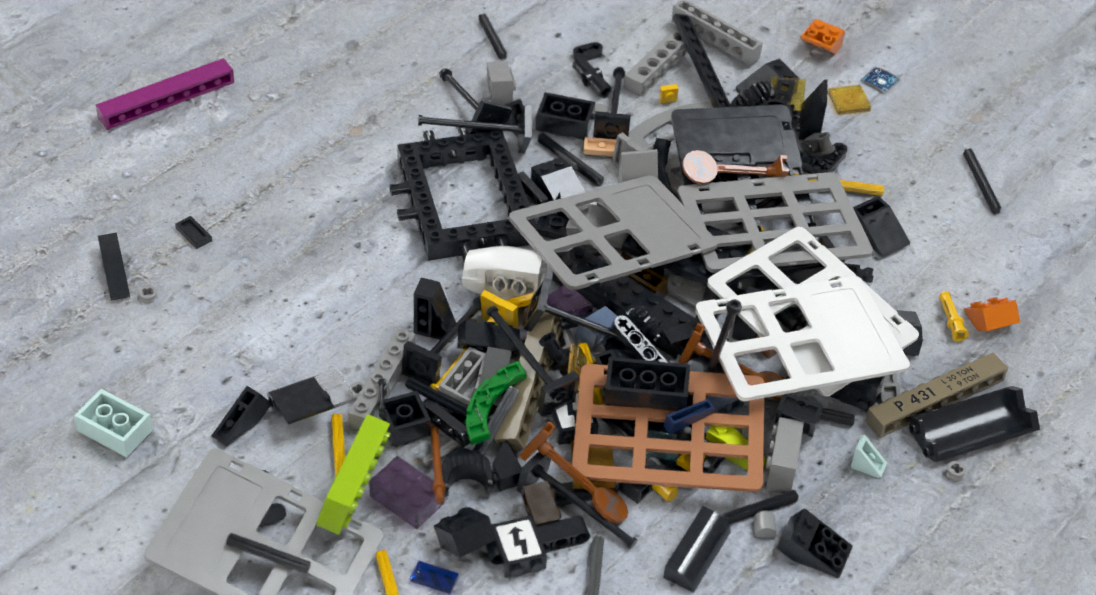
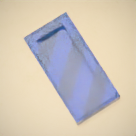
M418 560L410 581L451 594L458 581L459 573Z

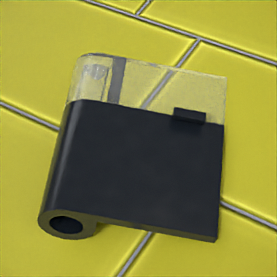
M337 369L267 392L268 400L272 403V410H279L288 425L357 401L356 395L345 382L342 372H338Z

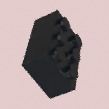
M544 92L536 114L535 130L585 140V137L589 135L594 120L596 102Z

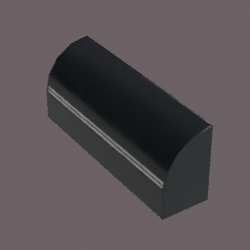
M702 506L666 563L663 578L694 593L731 533L727 520L719 513Z

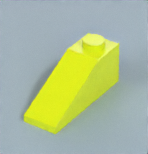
M711 426L706 434V439L711 443L748 445V440L733 427ZM763 456L764 467L766 465L767 459ZM725 458L748 470V459Z

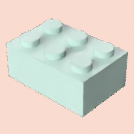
M100 389L74 415L78 432L125 457L153 430L149 413L103 389Z

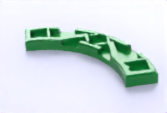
M519 361L496 371L497 374L490 379L487 378L473 394L467 408L466 428L471 445L491 439L487 419L492 404L508 387L527 379L526 372Z

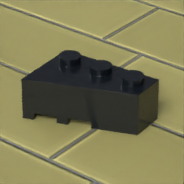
M885 376L853 381L829 397L868 412V409L876 405L879 399Z

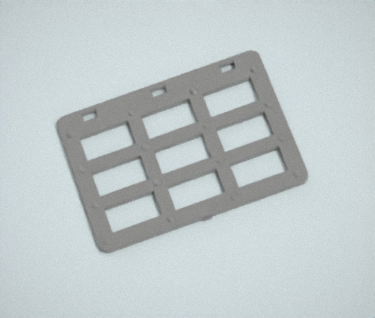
M827 172L684 185L678 188L680 202L705 228V225L743 223L746 233L713 236L718 241L717 247L751 244L754 251L764 246L765 242H771L792 229L759 232L755 220L791 217L795 227L805 228L815 238L850 234L855 246L828 248L839 260L868 258L872 255L873 248L835 173ZM701 189H709V191H699V190H701ZM830 191L834 202L799 205L794 194ZM782 196L786 207L750 210L746 199ZM733 200L737 211L701 214L697 203ZM840 212L845 224L809 227L804 216ZM813 243L809 244L814 250L817 249ZM715 250L701 253L706 269L712 273H717L743 258L718 259ZM807 250L778 253L769 259L776 267L819 262Z

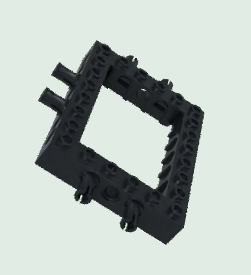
M459 127L458 133L460 136L435 139L434 132L429 130V135L427 130L423 133L424 141L397 144V161L404 183L390 184L391 196L399 194L408 195L412 208L397 209L398 221L416 220L428 261L462 256L465 263L469 250L495 246L521 247L530 245L509 219L442 229L424 173V169L429 167L447 166V164L454 163L462 164L475 160L482 161L489 155L490 166L493 167L494 177L498 180L499 191L502 192L503 203H506L508 216L513 211L530 207L503 131L496 130L469 134L468 128H465L464 131L463 127ZM535 219L527 220L538 232Z

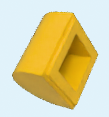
M652 485V489L667 502H671L678 496V487Z

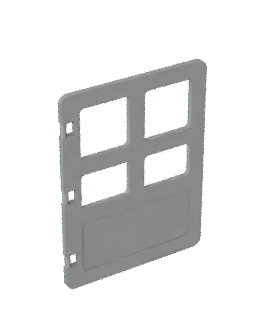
M652 175L527 207L509 214L510 222L566 288L570 290L582 289L598 282H606L640 272L643 269L654 268L691 257L698 253L715 250L718 246V241L657 177ZM593 202H601L618 222L602 227H594L577 207ZM556 212H564L581 232L545 241L527 220ZM629 233L648 254L624 260L606 238ZM589 243L610 264L606 267L575 275L558 257L556 252ZM593 276L595 277V279H591V280H588V279H587V278H590V277H593Z
M214 448L207 453L145 549L144 558L147 562L213 595H250L226 582L244 552L226 544L228 535L234 533L310 561L311 566L305 575L333 588L336 591L334 595H352L382 541L383 532L379 528L349 514L352 517L351 522L361 527L359 531L350 526L347 529L343 527L342 530L360 538L363 543L347 573L344 575L339 574L301 554L317 526L315 524L324 501L307 492H302L294 488L293 485L248 463H244L220 449ZM234 463L242 467L241 471L230 467V464ZM290 492L300 496V501L288 496ZM277 498L305 511L303 519L287 545H281L256 531L270 506ZM276 563L258 595H277L289 572L293 569Z

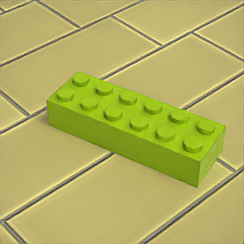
M369 414L366 415L326 496L315 525L340 535L343 527L347 529L352 518L349 514H354L359 503L356 499L361 500L365 488L362 486L368 485L372 476L369 471L374 472L379 461L375 458L381 457L385 448L382 446V443L386 445L390 433L387 432L390 423Z

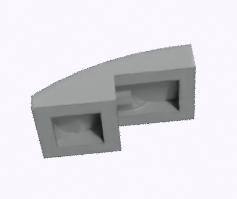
M896 374L885 376L879 396L881 403L891 397L894 398L900 395V385L897 382Z

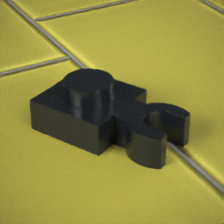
M844 263L864 282H873V268L860 269V265Z

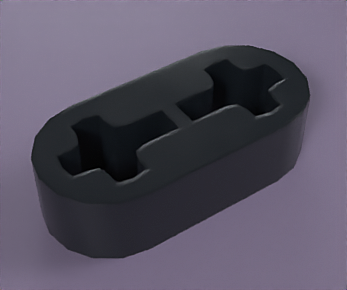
M598 42L577 46L573 49L572 58L576 60V58L582 56L587 61L602 56L603 46Z

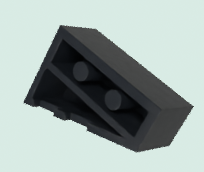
M421 277L413 293L414 334L440 340L456 324V321L440 282Z

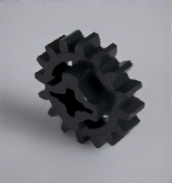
M634 307L625 313L624 316L630 319L652 345L661 337L659 335L661 330L657 328L659 324L655 322L654 317L649 316L648 311L645 313L643 308L638 310L637 307Z

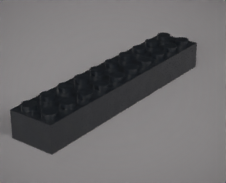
M581 246L572 248L560 258L575 275L609 266L608 263ZM553 272L552 280L598 310L606 306L617 316H624L630 308L633 309L634 307H637L638 310L643 308L645 313L648 311L649 316L654 317L655 322L659 324L657 328L661 330V333H659L661 337L654 346L675 359L678 355H682L687 343L670 348L662 336V330L695 320L696 318L627 275L602 283L598 282L582 289L570 290L566 288ZM593 276V277H590V278H587V279H588V280H591V279H595V277ZM706 334V337L701 338L700 342L707 345L706 347L713 349ZM694 352L690 360L700 355Z

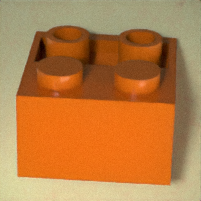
M815 19L801 35L800 39L807 44L835 55L843 45L845 30Z
M998 297L987 299V302L970 303V307L964 308V312L977 331H990L1021 323L1016 300H1008V297L999 299Z

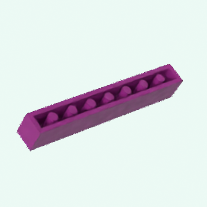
M222 58L96 104L97 116L106 130L233 84L234 72L227 61Z

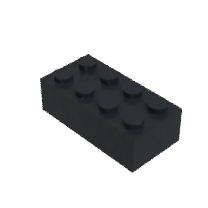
M609 357L604 404L672 411L686 408L690 364Z

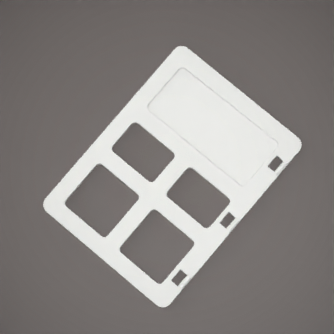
M795 227L709 277L707 285L720 299H725L726 297L737 296L726 284L753 268H758L779 289L825 280L831 281L838 278L856 276V274L824 245L815 240V237L805 228ZM796 243L800 244L825 267V269L800 284H794L769 260ZM813 243L817 249L814 250L809 244ZM864 283L902 350L918 339L919 332ZM789 301L769 306L773 314L776 315L789 306L798 304L795 301ZM751 308L741 310L738 316L760 337L768 336L755 310ZM895 318V319H897L901 324L897 325V324H896L893 320H891V319ZM808 325L801 330L810 329V326ZM818 342L791 346L806 375L834 371ZM851 382L815 388V390L822 396H831Z
M857 276L784 287L778 290L754 292L719 300H707L696 304L695 311L702 325L705 326L704 330L713 348H715L721 332L714 314L726 313V306L719 307L718 305L728 303L733 299L741 302L742 310L755 309L768 334L765 337L731 343L726 341L719 361L737 398L742 401L908 371L910 366L909 360L865 284ZM836 284H839V285H840V287H834V288L831 287V285H836ZM784 294L782 297H775V295ZM789 301L797 302L810 329L788 333L783 332L769 305ZM818 342L834 371L806 375L791 346ZM771 349L776 350L790 379L752 386L748 385L734 356Z

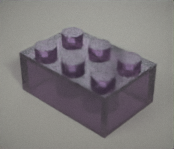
M396 456L369 480V496L416 529L445 504V493L443 503L438 504L435 501V494L432 489L434 480L399 456Z

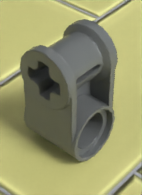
M815 132L801 142V148L807 154L826 155L835 150V147L831 144L829 132Z

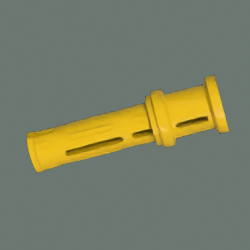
M944 291L939 294L938 298L948 319L947 327L951 330V337L954 341H964L968 338L969 332L964 327L963 318L957 313L951 294L948 291Z

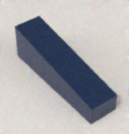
M709 399L667 414L663 426L671 435L713 414L715 407Z

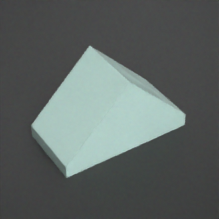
M862 435L855 449L851 468L880 478L887 462L866 435Z

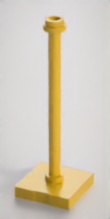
M484 290L480 295L482 319L498 325L486 313L491 306H496L499 310L498 313L506 323L518 329L517 306ZM465 349L454 361V363L449 367L445 374L440 378V380L436 384H431L429 387L437 391L439 390V385L445 379L448 373L452 370L455 364L459 361V359L463 356V354L466 352Z

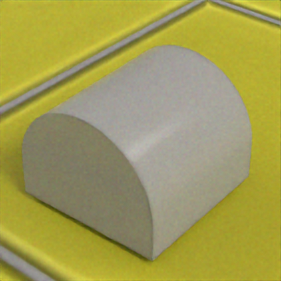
M761 511L755 514L753 519L755 537L776 538L775 515L769 511Z

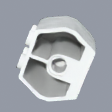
M495 246L469 250L463 269V287L479 295L486 290L503 300L536 292L543 279L547 278V264L534 249Z

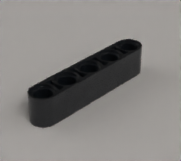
M574 516L536 526L546 553L583 544L591 537L586 523L581 516ZM494 540L486 544L485 548L493 565L504 564L496 541Z

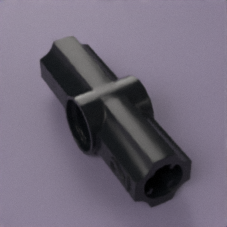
M582 56L576 58L572 67L581 76L583 85L585 87L590 86L599 97H608L612 92V87L603 78L602 71L598 67L593 68Z

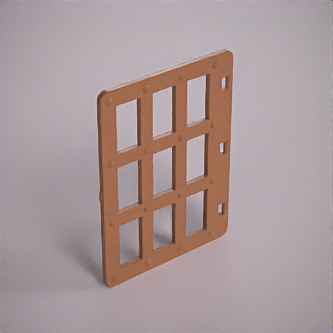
M586 364L582 366L572 466L588 480L742 492H759L762 489L764 398L749 401V415L713 413L693 423L691 441L647 438L648 421L664 422L666 415L675 411L593 404L594 388L605 389L607 375H604V371L608 370V365ZM690 371L688 395H693V405L704 401L706 396L737 398L726 374ZM744 375L748 385L764 383V380L759 376ZM591 418L636 420L635 436L590 434ZM704 425L748 428V445L704 442ZM589 447L633 450L632 468L589 465ZM646 451L691 454L690 472L645 469ZM703 455L748 459L747 476L703 473Z

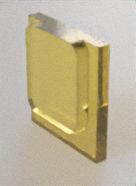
M570 344L568 374L576 371L580 376L582 366L587 364V358L581 347ZM579 377V383H578V388H577V390H579L580 377Z

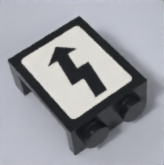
M577 390L575 401L549 413L552 414L558 430V445L574 442L579 390ZM592 417L590 434H598L599 424L596 417Z
M532 515L492 524L497 538L495 541L504 563L505 578L518 577L521 574L539 572L542 569H546L547 554Z

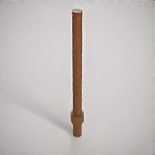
M432 426L431 444L434 472L432 489L435 494L436 503L441 504L444 502L445 483L442 479L439 428Z

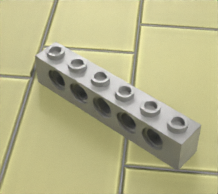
M680 0L673 5L672 17L674 14L689 15L698 36L749 66L760 59L763 44L761 41L688 0Z
M677 27L670 31L625 74L624 89L638 96L643 95L649 91L654 83L658 82L663 74L668 72L672 65H675L686 54L687 49Z
M397 328L348 412L349 429L359 431L367 414L378 417V401H380L378 380L381 378L386 380L384 399H388L402 375L404 344L407 341L416 344V334Z

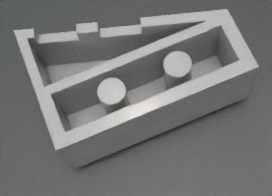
M507 61L487 62L488 89L492 95L490 102L504 105L513 101L516 81L514 80V74H512V67L508 66Z

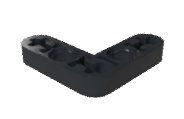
M834 143L835 150L832 153L823 155L821 159L799 150L803 171L808 174L833 172L846 157L847 146L843 143ZM827 159H832L835 162H829ZM803 162H810L811 164H810V165H807V164H804Z

